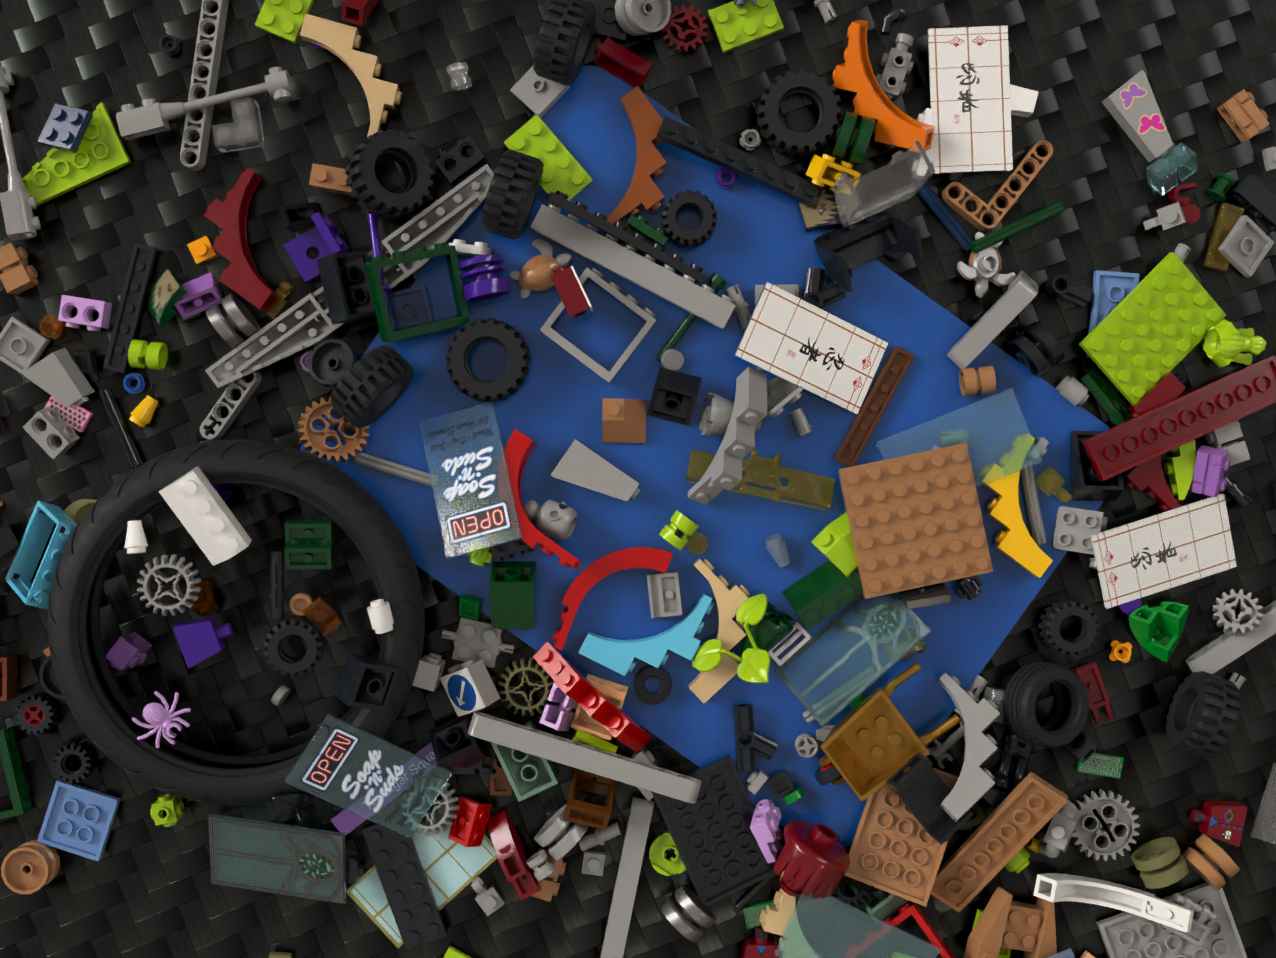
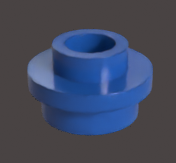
M129 373L123 380L124 389L130 394L141 393L146 385L144 377L139 373ZM137 380L138 385L134 388L132 382Z

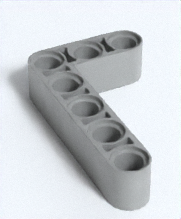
M1021 270L1008 285V290L949 350L946 356L961 369L966 368L1038 294V284Z

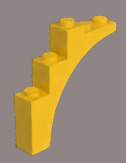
M1022 434V436L1018 435L1012 442L1013 448L1009 453L1005 452L999 460L1000 465L990 463L988 466L986 464L980 470V478L977 481L998 496L997 498L993 497L987 504L988 510L986 514L1006 528L996 535L994 539L996 542L993 546L1034 577L1040 578L1053 560L1038 547L1030 536L1019 506L1018 483L1020 470L1026 453L1035 440L1030 434Z

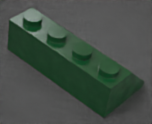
M828 560L782 591V594L804 626L810 630L863 594L858 568L847 577Z

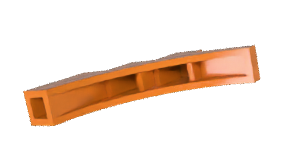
M857 20L851 22L847 31L849 41L848 47L844 52L845 63L836 65L833 71L834 87L857 92L853 100L854 113L878 119L873 129L875 134L874 141L921 152L930 149L935 126L912 118L892 103L881 89L870 63L867 45L868 21Z

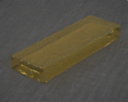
M1227 203L1221 204L1204 262L1205 267L1223 272L1227 271L1229 261L1218 249L1239 218L1243 216L1245 208Z

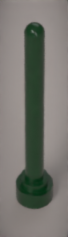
M714 272L708 279L709 287L717 292L727 284V281ZM688 313L657 355L659 362H661L662 354L666 350L675 347L697 316Z

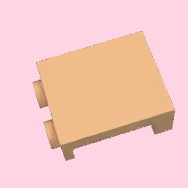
M587 674L586 679L622 710L629 687ZM578 704L571 728H574L576 732L580 729L604 741L612 740L613 735Z

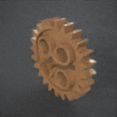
M331 396L328 402L323 397L320 399V404L313 401L312 408L307 406L305 409L306 414L301 413L300 419L302 421H298V427L301 429H298L297 433L299 436H302L299 443H306L304 451L311 449V455L315 456L317 454L319 458H325L328 463L334 460L336 465H338L339 459H342L346 464L348 456L354 460L356 457L355 452L361 455L363 450L361 447L366 448L367 442L365 440L369 439L370 434L367 432L370 426L368 425L364 428L353 427L332 407ZM338 414L342 418L334 419L331 415ZM320 425L324 429L316 430L313 426ZM352 431L354 435L348 436L344 432ZM334 442L337 446L329 447L326 443Z

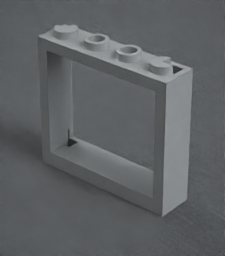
M586 268L579 277L582 286L588 278L645 320L646 324L610 371H607L551 328L565 310L562 301L541 327L540 332L610 384L656 323V319H654L655 314L646 307L641 309L637 306L638 301L629 294L626 297L619 292L621 288L612 281L609 284L602 279L603 275L598 270Z

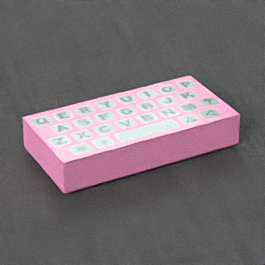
M53 396L50 397L45 408L51 407L56 410L67 425L79 432L85 430L93 415L92 412L77 406V404L67 407Z

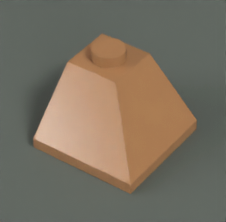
M603 398L602 442L645 443L646 400Z

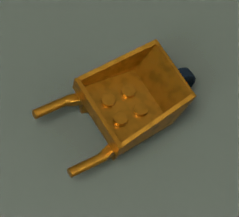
M917 662L889 681L883 689L881 686L878 687L831 729L820 746L826 755L818 761L820 767L814 774L819 784L826 785L832 782L833 785H837L846 781L862 802L888 784L886 781L915 754L920 752L924 756L929 755L930 753L925 744L933 742L961 722L955 714L933 731L917 736L889 697L897 686L922 669Z

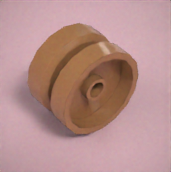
M1202 834L1195 841L1202 855L1191 847H1188L1181 855L1184 856L1187 863L1210 886L1219 891L1226 882L1218 870L1232 878L1240 871V868L1217 843L1213 842L1205 834Z
M30 840L12 850L4 858L1 866V877L5 885L13 892L32 894L56 877L60 868L59 854L52 846L39 843L37 840Z

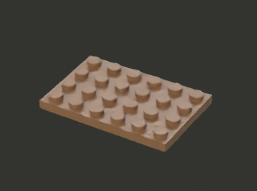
M933 768L950 791H952L959 777ZM886 784L867 798L848 854L850 866L844 876L926 907L948 841L941 845L934 840L889 784Z

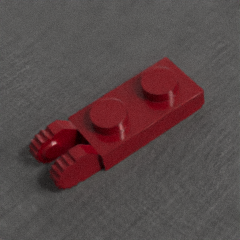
M1096 662L1074 668V672L1080 676L1087 689L1089 710L1096 725L1101 723L1097 710L1101 706L1108 720L1114 719L1109 704L1111 702Z

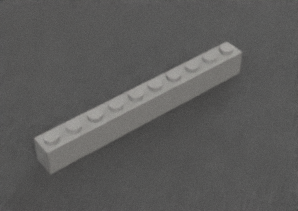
M543 204L541 205L530 227L533 231L722 330L725 329L736 308V305L732 304L733 299L724 294L721 297L713 294L715 290L704 284L700 287L694 284L695 279L685 274L683 277L675 274L676 270L666 264L663 267L656 264L657 260L647 254L642 257L636 253V248L628 244L625 247L617 243L618 239L609 234L605 237L598 234L599 229L590 224H587L586 227L579 224L580 219L571 214H568L567 217L560 214L561 210L554 205L549 204L548 207Z

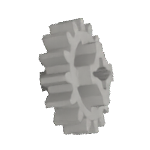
M1231 589L1230 595L1223 592L1222 599L1216 598L1215 603L1217 605H1213L1212 611L1216 612L1213 614V619L1218 620L1216 626H1224V633L1231 630L1232 636H1235L1236 632H1240L1244 636L1245 630L1253 633V626L1258 628L1260 626L1258 620L1263 618V614L1260 613L1263 607L1257 605L1259 599L1255 598L1252 600L1251 592L1243 595V589H1240L1239 594H1235L1233 589ZM1239 606L1240 615H1238V619H1236L1235 611Z

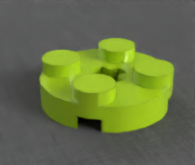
M664 831L656 836L649 848V858L653 868L665 876L683 873L686 868L669 831ZM667 849H674L676 856H671L668 859L666 858L667 853L665 851Z

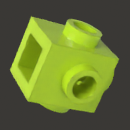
M166 794L159 796L158 800L151 804L150 815L155 821L156 826L162 824L164 827L176 825L177 821L185 815V808L181 797Z

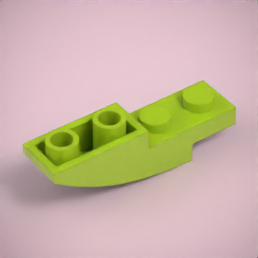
M1195 439L1170 450L1173 456L1165 458L1164 472L1168 475V487L1176 500L1185 499L1192 482L1196 458Z

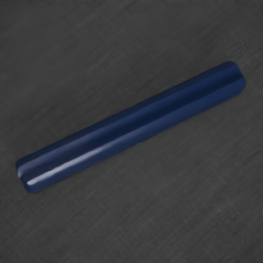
M920 180L914 186V189L966 251H969V244L974 241L973 238L926 181Z

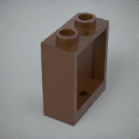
M575 768L563 820L606 830L611 816L616 780ZM576 789L606 796L605 806L575 800Z

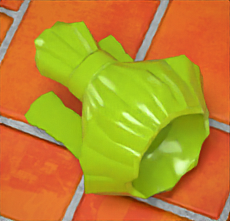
M1223 319L1216 326L1208 330L1204 337L1203 350L1219 367L1227 366L1230 362L1249 366L1252 363V355L1240 352L1248 351L1258 355L1261 351L1265 350L1266 340L1261 336H1254L1253 328L1236 329L1232 322Z

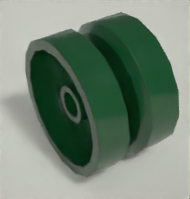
M846 110L835 133L830 156L841 160L845 157L848 148H850L849 162L860 166L873 133L875 119L864 116L861 118L858 127L855 128L858 119L857 113Z

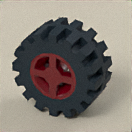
M35 694L25 698L15 710L18 712V714H15V718L19 719L16 722L17 725L21 724L22 727L20 729L22 731L27 730L26 733L39 734L51 729L57 723V718L60 716V713H57L59 706H55L57 702L51 700L52 697L49 695L45 696V694Z

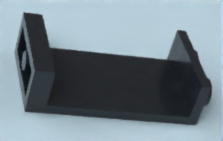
M918 752L886 782L928 834L942 845L951 839L952 835L960 827L967 824L973 813L968 810L955 822L940 807L951 791L931 767L933 763L929 758Z

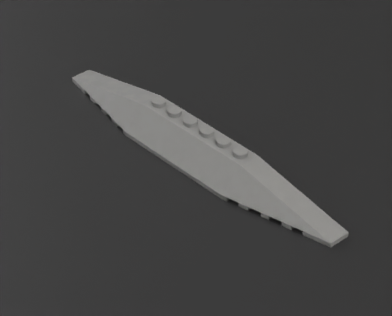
M486 164L383 239L380 244L381 255L389 258L393 257V252L405 250V253L409 254L414 253L413 248L426 246L428 250L433 249L434 244L446 242L486 198L494 176L489 166ZM371 250L370 252H368L370 261H372L371 257H373ZM432 257L383 267L385 285L390 286L391 289L424 266ZM322 286L314 293L308 294L205 371L217 388H221L320 342L345 323L332 325Z

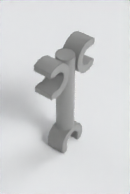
M960 722V727L942 744L935 739L932 748L926 746L930 755L934 757L936 765L941 769L945 768L942 765L944 758L950 761L953 760L952 756L946 751L964 735L962 722Z

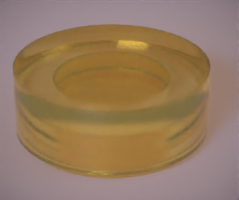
M694 533L687 538L686 546L691 553L698 555L706 551L708 540L703 534Z

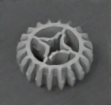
M164 554L161 560L155 557L153 558V564L150 562L146 563L145 567L147 570L140 571V574L145 578L137 579V583L143 585L137 589V592H144L145 594L140 597V600L144 601L147 599L149 601L145 607L149 608L154 605L153 613H157L162 609V616H166L169 611L172 616H175L177 609L180 613H184L186 611L185 606L191 608L193 606L191 600L196 601L199 598L193 592L201 591V587L195 586V584L201 582V578L194 579V575L198 573V570L196 569L191 572L189 569L193 566L192 562L185 566L184 557L180 558L177 562V556L173 554L169 561L167 554ZM169 567L178 570V572L171 576L165 572L162 573L159 569ZM153 576L159 586L156 593H154L152 588ZM183 577L187 583L186 594L183 593L184 590L180 587V580ZM176 578V580L173 582V586H171L174 588H170L162 592L166 588L165 585L168 584L167 582L172 581ZM164 595H170L179 601L169 603L161 600Z
M426 777L421 778V783L418 780L414 781V787H412L414 791L412 790L408 794L407 799H405L407 801L401 803L402 807L407 808V811L401 812L402 815L408 814L409 817L407 821L405 820V823L411 821L413 824L410 826V829L413 830L418 827V834H421L425 829L426 836L431 835L432 831L434 835H438L439 829L445 832L447 826L453 825V821L450 818L456 819L458 816L453 811L458 810L459 806L453 805V802L458 801L459 798H452L451 796L455 793V789L448 791L447 788L450 786L448 782L442 786V778H439L436 783L434 778L430 785ZM428 783L429 787L426 786L427 790L424 791L423 788ZM421 788L424 791L422 803L413 809L412 805H414L418 790ZM430 789L439 792L443 799L435 798ZM428 803L433 805L438 804L432 809L427 807L422 808L426 806V804ZM446 805L444 817L438 822V809ZM417 813L426 815L430 823L423 821Z

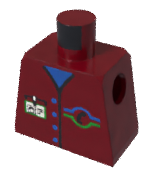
M1205 801L1202 811L1192 809L1190 820L1191 822L1200 823L1199 831L1205 835L1240 847L1247 806L1237 801Z
M756 927L755 938H745L741 958H779L776 940L768 939V932L764 931L762 927Z

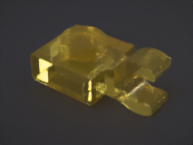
M283 281L276 290V293L280 296L267 313L273 319H276L289 303L284 299L294 289V286L289 282Z
M1052 466L1047 467L1035 478V483L1047 496L1054 494L1061 503H1067L1072 498L1061 487L1065 481Z

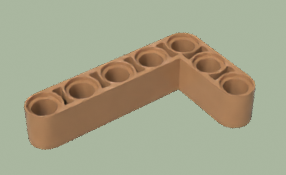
M1044 140L1031 147L987 204L958 182L950 183L943 189L941 198L946 205L978 230L983 232L989 231L1000 222L1053 154V147L1050 142ZM1037 148L1043 149L1044 157H1040L1037 154ZM1023 165H1028L1031 168V174L1024 172ZM1010 182L1017 184V191L1011 190ZM949 189L956 190L958 194L956 199L949 196ZM997 198L1004 201V208L997 206ZM966 202L974 205V212H969L966 209ZM984 215L990 217L991 225L984 224Z

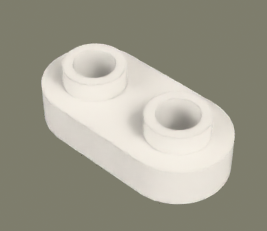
M453 239V243H448V245H455L457 255L474 257L485 254L491 255V248L487 247L488 244L484 242H475L474 245L466 244L465 240Z

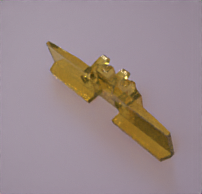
M752 449L749 460L742 459V469L746 474L730 490L739 492V495L749 494L773 499V502L783 501L827 510L831 507L835 479L780 467L782 455L775 454L773 459L757 456L758 450ZM691 450L686 480L695 484L700 481L716 454ZM779 477L787 479L788 485L786 487L781 486L782 483L779 481ZM746 483L774 488V491L746 485Z

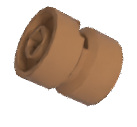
M982 366L977 371L974 368L960 369L959 386L962 396H974L978 391L981 395L994 394L996 391V376L993 366Z

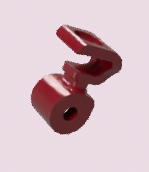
M1195 182L1179 185L1168 192V198L1172 203L1180 202L1186 219V223L1180 225L1186 226L1195 223L1200 218V209L1194 204H1189L1191 198L1179 195V191L1196 188L1197 184Z

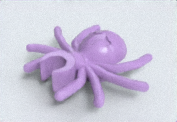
M158 691L154 692L161 699L164 706L159 703H149L144 707L143 717L151 725L142 723L135 717L132 718V721L141 727L154 728L148 733L138 736L137 740L145 739L157 732L155 741L157 749L160 748L161 733L169 743L175 744V741L171 738H175L177 734L173 733L171 728L176 727L181 731L183 729L181 723L186 727L190 726L187 721L175 716L191 711L190 708H185L174 712L178 702V692L174 695V701L170 710L164 696Z

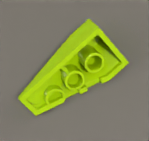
M845 512L827 525L811 542L844 575L849 577L858 566L847 512Z

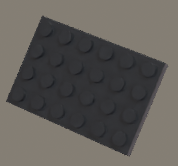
M729 754L686 774L702 781L695 804L651 791L704 908L775 874L773 867L776 861L767 863L750 829L754 808Z

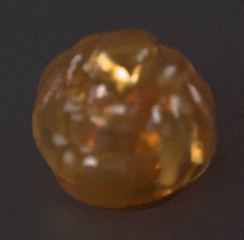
M48 314L41 320L39 328L44 336L50 339H57L64 330V323L58 321L57 316Z

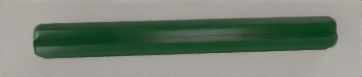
M1062 203L1052 204L969 244L971 252L974 254L1063 213L1064 207Z

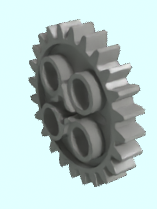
M1100 789L1099 795L1091 791L1090 798L1083 794V802L1076 800L1079 805L1077 813L1081 816L1072 837H1075L1072 842L1075 845H1079L1078 849L1081 852L1085 851L1087 857L1093 854L1095 860H1098L1100 855L1104 861H1107L1108 855L1116 860V853L1124 856V848L1129 851L1131 850L1128 845L1129 842L1136 844L1132 836L1139 835L1134 830V828L1140 827V824L1134 821L1139 818L1137 814L1132 813L1135 808L1132 805L1128 806L1129 801L1126 798L1122 800L1120 794L1117 793L1114 796L1111 790L1107 792V795L1102 789ZM1106 806H1111L1110 813L1103 815V809ZM1093 809H1096L1099 817L1105 822L1104 825L1112 834L1114 841H1111L1107 832L1102 829V824L1094 815ZM1092 817V823L1089 826H1085V820ZM1122 824V830L1119 833H1115V827ZM1099 836H1104L1103 842L1096 844V839Z

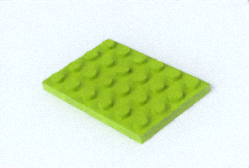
M1170 252L1079 345L1129 403L1135 405L1226 314L1174 252Z

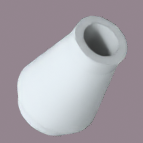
M142 520L127 521L128 526L124 548H127V554L146 553L148 544L142 527Z

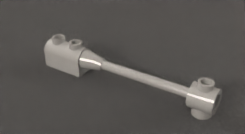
M0 66V128L9 171L8 192L0 193V201L7 236L11 241H17L37 236L36 230L41 229L39 217L33 216L32 209H37L35 196L29 195L17 169L4 94L10 91L9 86L14 85L11 72H6V69Z
M278 66L269 69L270 74L265 75V83L185 103H156L155 99L151 98L143 100V106L135 108L134 104L122 105V111L116 113L121 137L131 140L170 130L168 121L185 114L187 111L267 91L271 97H274V101L288 100L292 97L291 92H293L290 75L287 70L282 71V67Z

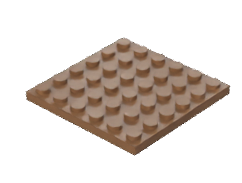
M967 443L838 469L865 599L993 572Z

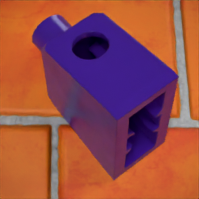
M214 617L182 622L173 627L188 668L220 652L225 647L223 639L234 635L230 623L218 626Z

